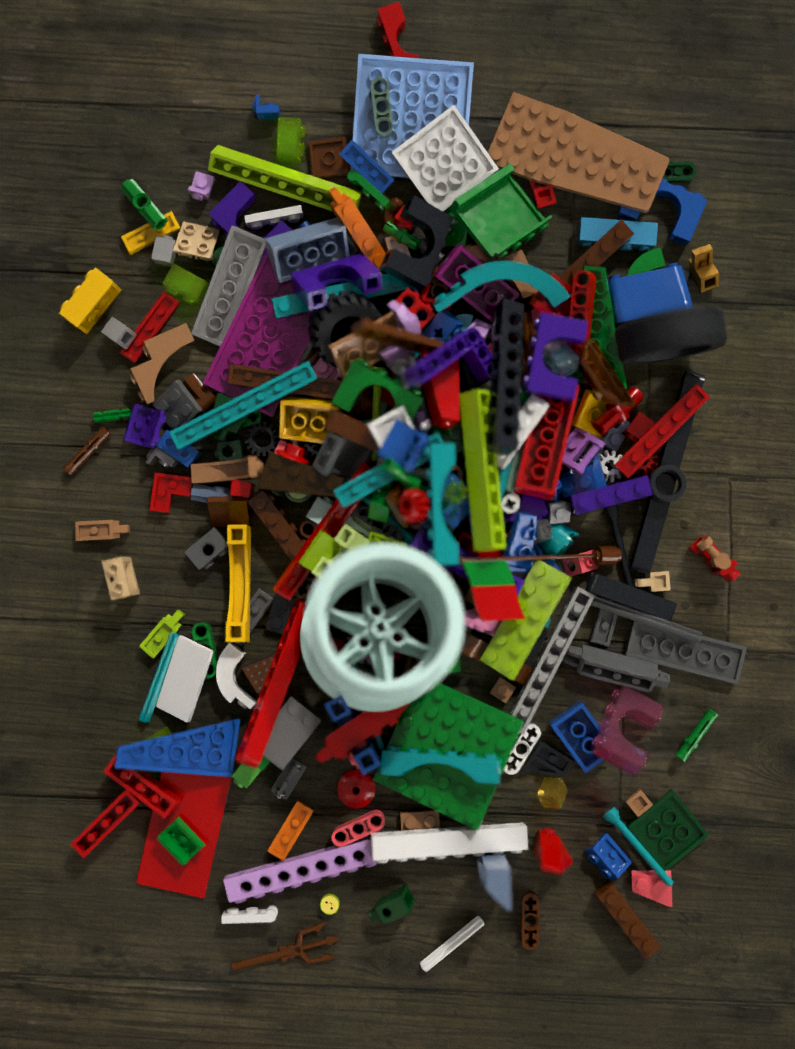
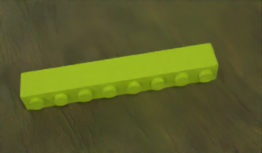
M217 145L210 153L209 171L332 211L330 203L333 199L328 191L336 187L341 195L345 193L352 199L357 209L359 207L362 192Z
M476 389L459 394L474 551L487 552L504 549L506 545L496 453L486 451L490 391Z

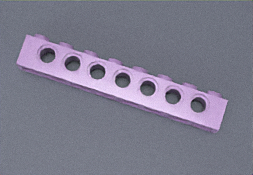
M367 836L342 847L334 845L290 857L284 861L279 860L228 874L223 881L229 903L235 901L237 904L246 901L248 897L260 898L266 892L278 893L283 891L284 887L291 886V888H296L306 881L314 883L320 881L321 877H336L340 875L339 872L346 870L348 873L358 870V867L364 865L372 867L377 865V862L373 861L371 857L370 836ZM355 851H362L364 857L357 859L353 854ZM342 856L345 858V862L338 864L335 858ZM323 861L327 867L319 869L316 863ZM304 866L308 872L301 874L298 872V867ZM285 871L289 874V878L282 879L279 873ZM264 876L268 877L270 879V883L263 884L260 878ZM249 882L252 888L244 889L242 883Z

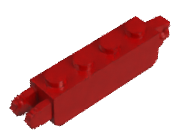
M410 703L388 711H364L325 738L324 744L326 747L317 753L316 761L323 763L331 757L334 760L338 757L340 760H343L350 755V749L353 747L359 749L367 743L365 739L370 736L374 739L383 733L381 728L386 725L390 728L399 722L397 718L401 716L400 713Z

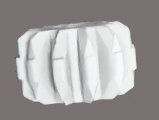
M605 450L604 456L599 454L605 481L607 482L609 477L612 483L615 482V477L617 479L621 478V474L613 465L622 455L620 454L615 457L616 451L613 450L609 455L608 450ZM611 462L613 469L608 471V467L605 464Z

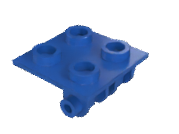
M396 419L377 455L385 459L391 458L401 468L412 473L430 438L426 434L420 433Z

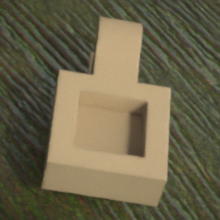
M669 571L650 572L649 578L634 579L635 587L649 586L650 592L670 590Z

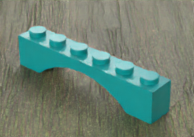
M455 443L430 444L429 448L425 451L426 461H429L430 469H426V479L430 481V489H427V499L431 501V509H428V521L432 523V529H428L429 541H432V549H429V558L438 565L459 564L458 543L449 533L441 510L443 485L449 471L455 465Z
M388 747V750L382 751L381 775L402 776L424 764L442 763L461 769L476 782L500 783L501 759L496 758L495 754H484V757H477V753L465 752V756H459L456 751H445V754H438V750L426 749V753H420L417 748H407V751H400V747Z

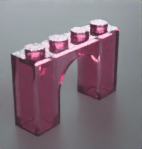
M622 686L620 689L616 688L611 696L613 701L605 711L607 716L599 726L601 732L593 741L595 747L592 753L634 777L642 770L648 753L631 744L622 736L618 725L619 718L633 719L651 730L660 722L665 707L633 688Z

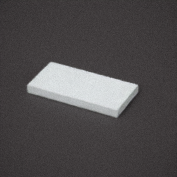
M179 636L156 707L185 722H190L214 651L184 636Z

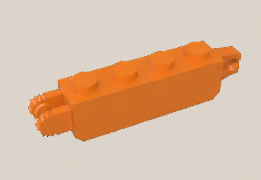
M333 187L328 191L333 199L330 203L332 205L330 206L331 210L346 226V232L359 253H363L381 272L379 268L385 256L384 249L352 199L345 193L341 195L338 189Z

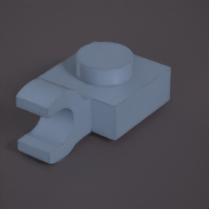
M626 420L616 424L607 433L602 435L600 440L605 443V447L608 450L617 452L626 437L622 432L629 427L630 422Z

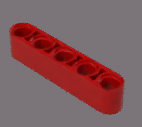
M581 270L573 278L569 318L578 319V316L582 314L584 317L583 321H588L585 341L590 340L596 276L592 272ZM584 275H587L588 281L584 285L582 278ZM584 294L586 301L584 304H581L580 297ZM567 342L565 361L569 366L580 367L584 342L582 345ZM576 353L579 355L580 358L578 363L574 361V355Z

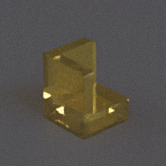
M545 777L537 796L544 808L561 809L568 789L562 778Z

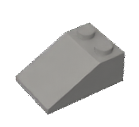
M290 697L279 711L263 756L283 770L321 720L293 697Z

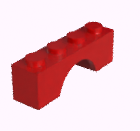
M400 2L378 8V16L375 18L378 28L383 30L382 39L384 45L389 47L390 52H388V56L419 58L417 54L405 52L397 42L399 33L405 28V16Z

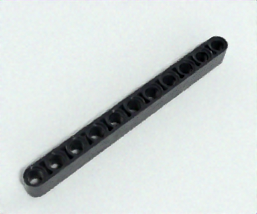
M685 370L675 404L696 383L702 388L705 375ZM695 413L663 444L657 468L671 465L680 469ZM668 472L660 474L655 483L657 490L663 495L673 494L677 478ZM649 495L629 570L646 575L650 574L670 502H660Z

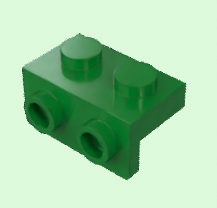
M180 817L176 818L157 837L162 846L182 866L205 846V843Z

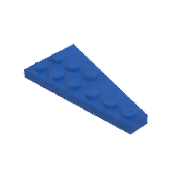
M240 719L118 746L115 768L231 777L233 775Z

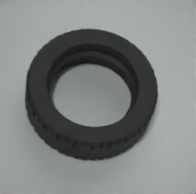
M716 306L688 307L650 314L622 323L615 331L619 360L623 364L628 365L655 363L689 357L718 349L724 346L728 340L723 311Z

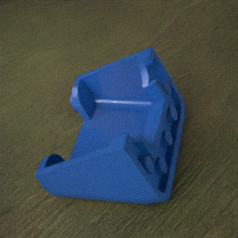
M677 263L668 264L666 268L624 277H620V274L609 277L608 285L616 327L627 321L650 314L693 307L682 266H678Z

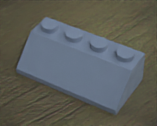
M338 218L265 238L268 258L278 283L291 280L290 273L350 256L346 226Z
M492 852L484 853L483 856L477 857V869L481 884H485L486 890L507 910H511L510 868L504 852L501 855H493Z

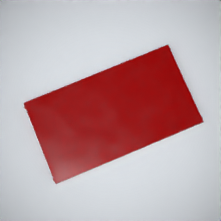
M161 772L159 782L182 800L174 812L165 819L154 810L152 811L137 884L205 898L232 777ZM178 817L205 843V846L184 866L157 840V837Z

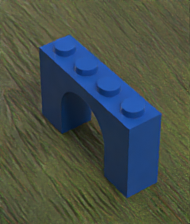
M663 178L655 196L668 198L673 202L677 210V219L669 239L687 246L691 241L708 199L703 198L704 196L700 193L686 191V188L683 186H674ZM621 206L616 217L626 221H636L640 211Z
M342 695L331 699L325 704L333 721H337L341 727L358 716L354 708L348 707ZM370 737L365 739L367 743L359 749H356V747L352 748L355 754L354 759L363 775L380 766L382 760Z

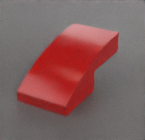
M528 180L537 208L556 204L552 186Z

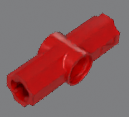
M631 387L627 391L635 405L633 407H623L607 403V409L593 421L592 426L594 430L604 435L614 425L626 421L630 417L629 412L642 402L644 398L643 393L637 387Z

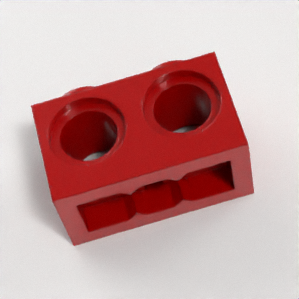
M407 288L395 301L401 305L405 299H410L413 305L406 307L408 311L415 316L421 312L426 314V320H419L422 332L436 316L434 314L435 310L430 304H424L420 300L421 296L414 289L411 291Z

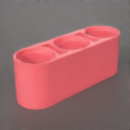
M373 810L337 826L332 833V842L334 845L342 847L368 836L370 833L381 830L385 823L383 812ZM378 816L382 821L376 825L371 822V818ZM361 824L364 829L361 832H356L353 826ZM343 832L346 838L339 840L336 838V833Z

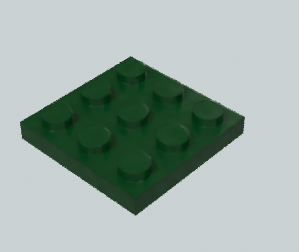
M672 789L655 801L653 806L642 815L627 824L629 829L664 871H667L710 836Z

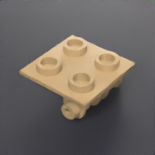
M183 221L173 252L178 253L179 256L183 255L189 258L195 256V259L200 257V259L206 260V262L212 261L213 250L220 229L217 230L216 228Z

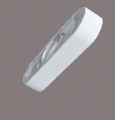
M529 723L525 733L519 734L511 754L514 753L515 756L522 759L520 761L518 759L515 760V769L510 768L508 770V765L506 764L504 771L507 774L513 775L519 771L538 741L541 732L537 725ZM535 728L534 731L536 735L530 736L528 740L531 742V744L529 745L525 740H522L521 738L524 736V738L526 739L528 737L527 730ZM520 743L525 744L527 747L524 754L516 752V746ZM510 755L508 762H512L514 757Z

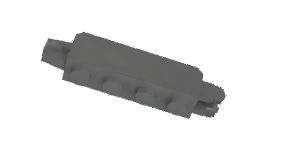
M583 645L582 648L569 646L567 655L563 657L564 663L577 667V672L580 675L645 692L652 691L654 686L668 688L670 683V674L659 670L656 663Z

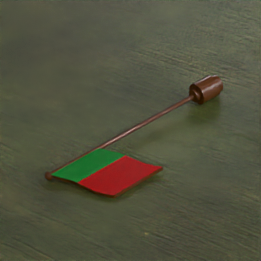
M596 546L592 554L463 558L461 556L459 557V563L463 565L469 579L474 605L481 621L518 620L526 618L519 605L515 582L507 561L592 558L596 565H615L621 561L622 552L620 548L615 546Z

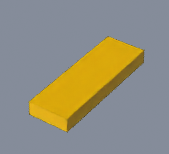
M172 211L164 215L168 221L161 230L155 231L147 223L121 236L130 255L154 244L156 236H169L181 229Z

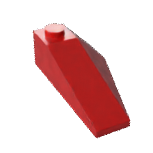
M544 827V829L538 828L533 853L541 869L562 874L566 868L573 865V859L554 829Z

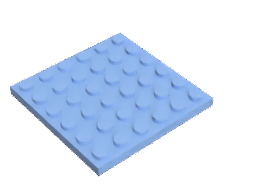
M358 54L353 141L391 177L409 178L392 152L453 105H455L469 125L474 63ZM376 77L385 78L389 87L393 132L386 138L379 136L375 128L371 82ZM377 83L374 89L377 92H382L385 89V85ZM379 103L377 105V110L379 112H385L387 110V105L385 103ZM381 123L379 126L381 132H387L390 128L388 123Z

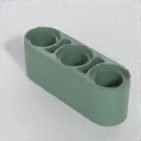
M376 77L371 82L375 128L379 136L386 138L393 132L389 87L385 78ZM383 83L385 85L384 91H375V85ZM379 103H385L387 105V110L385 112H379L377 110V105ZM381 123L389 124L390 128L387 132L379 130Z

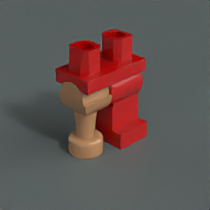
M700 536L688 547L693 554H701L705 559L706 565L712 569L710 572L714 576H721L725 581L733 582L741 575L735 568L738 563L734 559H730L728 554L721 553L709 536Z

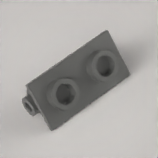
M292 758L282 770L271 791L275 793L276 797L287 800L307 767Z

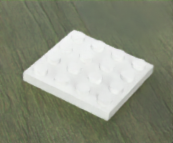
M455 105L451 106L392 152L425 201L442 211L450 207L457 197L499 170Z

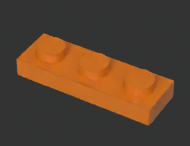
M297 800L267 851L284 861L314 809Z

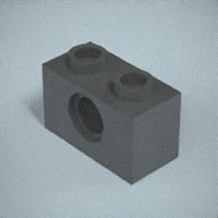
M214 527L188 548L185 554L199 570H207L215 564L214 559L218 556L222 558L229 552L226 538ZM207 545H212L214 548V552L210 556L205 553Z

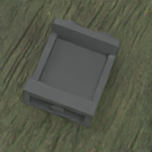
M329 431L313 467L322 475L329 476L330 473L352 478L363 462L367 465L373 450Z

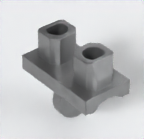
M409 351L406 353L405 359L399 358L392 365L394 373L400 375L402 387L406 390L411 386L405 382L404 372L417 362L413 353ZM424 382L414 385L413 387L419 388Z

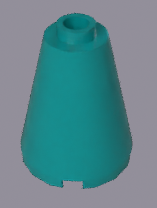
M563 523L550 524L553 539L540 542L539 544L547 556L563 555L574 543L572 538L574 536L578 538L579 533Z

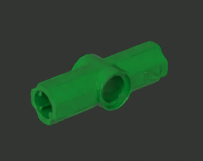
M127 179L123 182L120 190L155 231L164 228L168 220L134 179Z

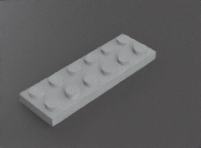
M231 226L191 332L192 335L221 346L266 250L265 239L236 226Z

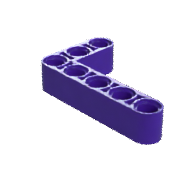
M469 328L456 334L406 369L404 380L410 386L427 381L460 356H463L475 379L479 383H486L490 381L492 354L480 332L476 328Z

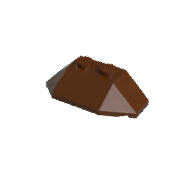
M595 340L585 341L579 370L583 374L581 375L583 381L590 385L593 390L592 395L594 398L603 403L633 407L635 405L633 399Z

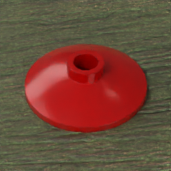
M358 769L346 772L340 778L337 786L340 800L351 808H362L368 805L373 800L376 790L373 778L368 773L363 775L361 770ZM358 787L360 792L354 793L352 789Z

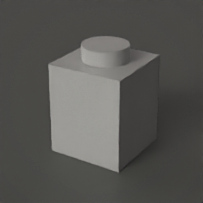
M162 235V237L156 236L151 257L154 263L174 266L176 253L173 252L176 241L173 240V237Z
M111 317L101 331L125 350L137 335L114 317Z

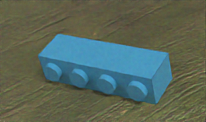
M581 217L578 227L577 245H582L583 248H590L619 220ZM623 220L634 235L619 247L621 251L639 249V252L646 253L656 247L658 223Z

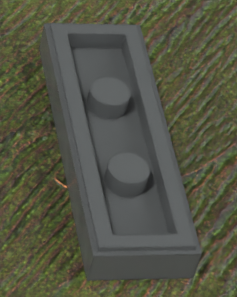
M260 588L250 600V633L274 600L273 597ZM236 642V643H237L238 645L242 646L244 642Z
M599 608L590 642L609 647L618 615Z

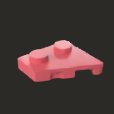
M632 870L633 892L672 907V886H667L655 871ZM665 871L671 878V871Z

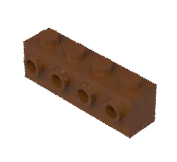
M262 490L250 499L248 503L291 561H293L306 543V539H301L298 536L299 530L293 522L289 524L286 520L288 515L282 507L278 509L274 504L276 499L270 491L266 493V491Z

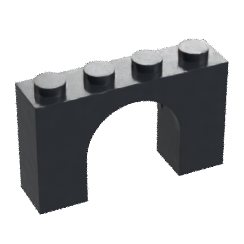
M414 195L406 200L400 217L423 231L427 241L426 252L421 259H415L392 248L386 251L379 269L419 290L429 286L432 281L431 274L439 263L438 256L445 247L446 235L452 229L453 217Z

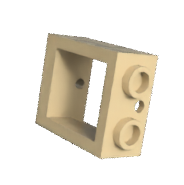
M118 557L102 561L111 600L140 594L131 557Z

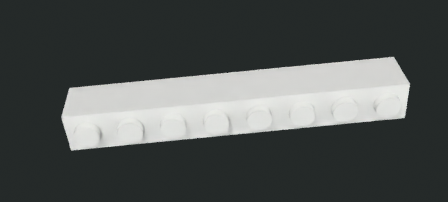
M523 822L481 825L478 831L469 826L370 833L371 857L377 863H386L390 859H396L397 862L407 861V858L426 860L427 857L432 856L435 859H444L446 855H454L456 858L465 857V854L483 856L484 853L492 852L493 855H501L503 851H511V853L517 854L522 853V850H528L527 826Z

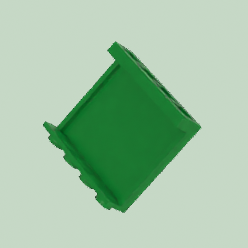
M511 163L457 197L449 207L491 262L496 259L502 260L508 255L509 250L515 251L522 245V241H530L537 231L543 232L548 228V222L552 218L551 215L544 218L513 179L511 174L515 168Z

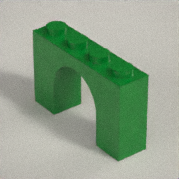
M362 358L353 360L332 403L349 412L353 409L361 391L366 386L372 384L382 385L392 393L395 401L394 409L403 406L412 422L425 398L422 395V391L413 386L406 390L402 387L401 379L394 377V379L387 376L388 373L381 368L374 369L370 367V363Z

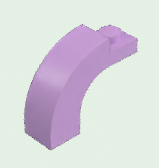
M395 300L387 304L397 321L398 329L421 334L418 318L408 311L404 304L400 305ZM388 345L379 354L386 366L393 371L392 365L397 359H405L408 351L413 353V355L416 352Z

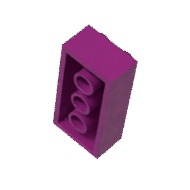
M457 244L434 275L451 288L459 281L461 283L464 282L461 277L462 273L483 263L461 245ZM499 279L475 287L463 295L462 298L493 323L494 306L503 298L515 301L520 294L505 281Z

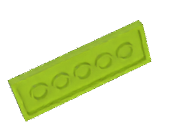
M536 560L518 595L519 605L526 619L502 620L480 660L507 678L514 680L572 578L542 560Z

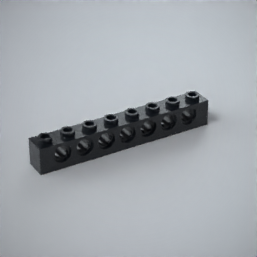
M503 298L494 306L486 451L509 456L517 451L519 447L518 430L520 428L519 411L521 409L520 393L522 390L520 382L523 371L521 361L524 352L522 340L524 337L523 321L525 319L524 304Z

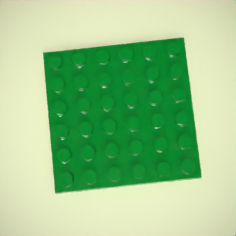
M436 682L421 696L410 702V705L402 711L386 750H388V747H400V751H407V748H417L420 753H426V749L438 750V754H445V751H456L459 756H465V752L477 753V757H484V754H495L496 758L501 759L502 776L525 721ZM442 763L424 764L402 776L381 775L380 765L373 781L477 831L481 826L498 785L476 782L461 769Z

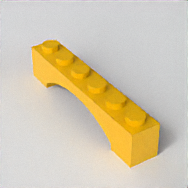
M227 525L230 596L226 622V642H250L251 527L248 525Z

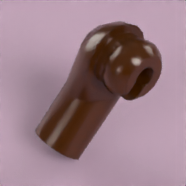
M392 198L390 200L395 206L391 212H388L385 208L383 209V224H387L388 221L393 223V213L403 206L401 199Z

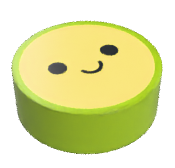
M329 893L322 897L320 908L325 914H334L339 909L340 901L336 895Z

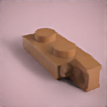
M115 520L75 522L76 541L120 538V533H130V525H119V521Z

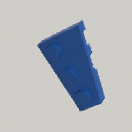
M516 513L503 557L536 555L533 547L534 540L536 539L537 516L529 513ZM533 560L507 561L510 571L529 573L533 566Z

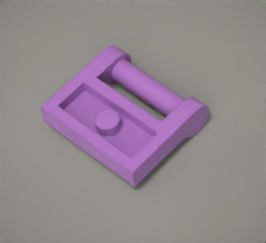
M576 427L568 437L562 464L574 470L577 474L582 475L585 472L584 468L598 450H602L605 443ZM589 443H591L592 447L585 454L582 460L579 463H576L575 461L582 454V452L589 445Z

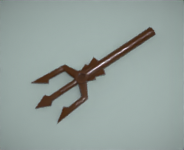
M325 921L299 931L295 944H288V946L280 945L278 951L232 963V969L236 971L282 958L283 962H285L287 959H292L295 956H300L307 964L337 959L326 953L321 957L309 959L304 950L324 944L330 946L340 937L327 936L326 939L302 945L303 935L315 930L319 932L327 922Z

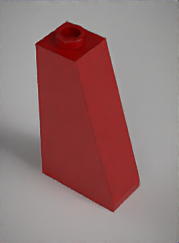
M423 349L415 358V361L418 362L432 351ZM459 358L422 384L432 423L435 426H440L442 429H451L460 421Z

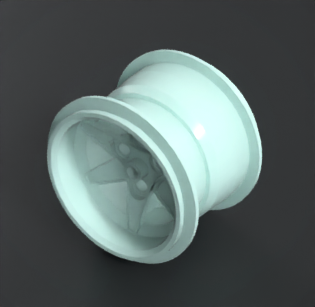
M379 543L361 546L334 560L315 583L301 624L300 642L303 659L314 681L331 698L335 699L342 695L348 707L362 711L380 712L397 709L421 696L429 687L440 680L453 664L463 639V608L458 592L446 572L423 553L397 544ZM375 584L393 586L405 592L411 598L386 610ZM361 586L362 613L333 609L335 603L345 593ZM373 607L378 608L380 615H372L370 609ZM419 608L427 625V645L416 640L401 628ZM328 623L354 635V638L338 656L334 653L329 643ZM393 634H399L402 637V642H395L392 638ZM365 639L368 642V647H360L358 640ZM393 651L421 659L417 667L410 673L392 680ZM370 654L377 680L363 677L348 667Z

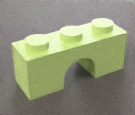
M345 524L334 539L340 546L338 554L333 559L322 557L312 573L319 578L334 560L355 548L368 545L370 541Z

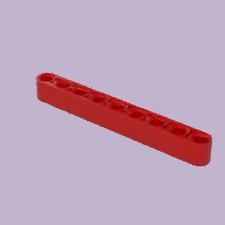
M298 598L293 605L237 753L236 761L254 769L261 762L302 652L300 642L301 624L308 606V602Z

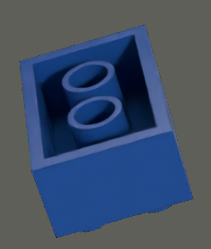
M580 700L549 722L552 729L585 773L617 751Z

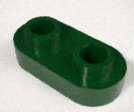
M690 161L669 162L666 171L670 173V176L664 175L663 178L668 183L689 182L696 176L697 168ZM683 171H688L689 175H684Z

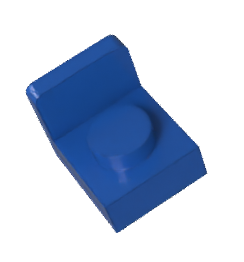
M255 95L256 101L252 102L253 113L257 114L258 120L281 119L279 105L274 103L261 105L260 95Z

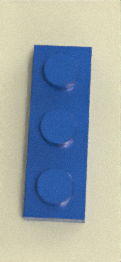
M353 140L339 154L382 194L395 181Z

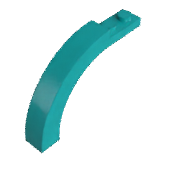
M494 261L478 265L462 273L461 277L464 282L461 283L459 281L451 287V291L446 295L442 293L434 299L436 302L433 303V306L438 312H441L475 287L499 279L517 280L533 286L546 298L552 307H556L569 298L570 295L557 280L536 267L516 261Z

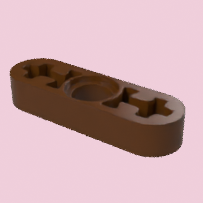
M531 891L525 892L521 897V942L527 950H535L539 945V899ZM529 897H532L535 901L532 902V911H529L528 903L525 902ZM527 916L535 917L536 921L532 926L525 924ZM528 931H532V938L535 940L530 945L525 941L529 938Z

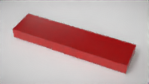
M164 291L135 330L137 335L126 350L122 348L119 353L137 364L144 354L142 348L145 346L144 341L159 334L180 305V302Z

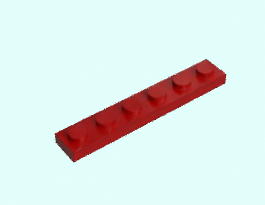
M696 383L613 466L628 479L710 396Z

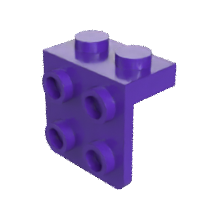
M134 403L123 440L143 447L154 448L160 440V434H158L160 427H163L166 416H164L165 411L154 410Z

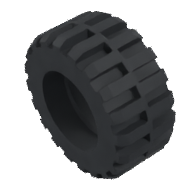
M339 291V295L329 294V299H327L328 306L312 310L314 316H310L308 321L311 325L308 327V334L310 335L309 339L324 362L330 363L335 368L337 367L329 349V345L334 343L330 339V334L335 323L347 316H356L361 318V320L370 319L372 322L382 317L370 300L362 294L358 295L354 291H350L349 294L345 291Z

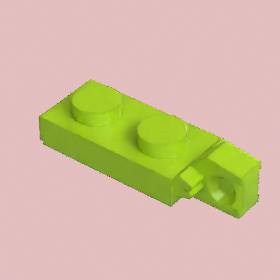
M177 610L173 616L168 614L166 617H163L139 647L154 659L165 647L169 634L179 631V628L182 626L179 621L185 614L181 610Z

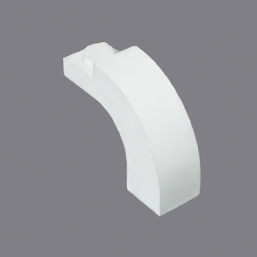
M230 642L221 653L217 663L216 679L218 687L227 701L231 703L237 698V703L245 709L247 707L251 709L257 700L238 685L235 675L238 664L247 653L235 643Z

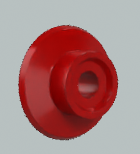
M287 443L284 450L276 451L277 454L285 458L308 464V460L303 457L305 449Z

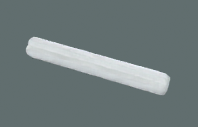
M476 916L420 962L422 969L425 972L429 971L483 927L484 921L481 917Z

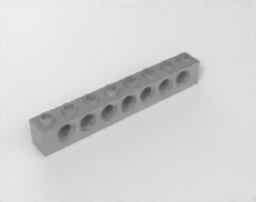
M575 586L509 713L525 721L520 731L522 734L525 733L595 597V595Z

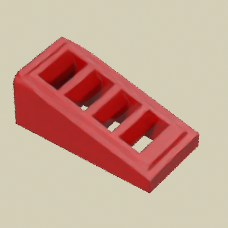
M233 479L230 494L233 496L250 497L256 485L252 482Z

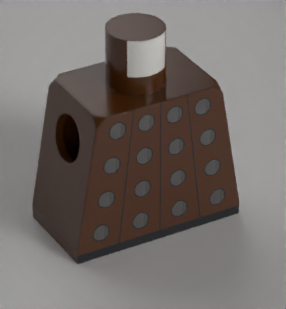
M276 652L241 666L257 693H260Z

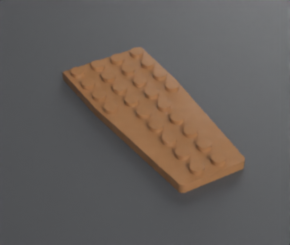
M515 92L512 94L488 151V154L499 169L511 163L515 168L512 173L514 175L539 184L550 185L553 188L644 213L650 210L669 164L667 156L568 111Z

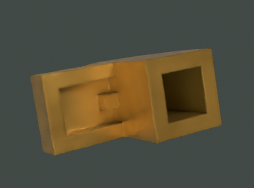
M708 244L692 250V258L688 259L689 268L700 292L718 287L719 272L713 264V248L711 245Z

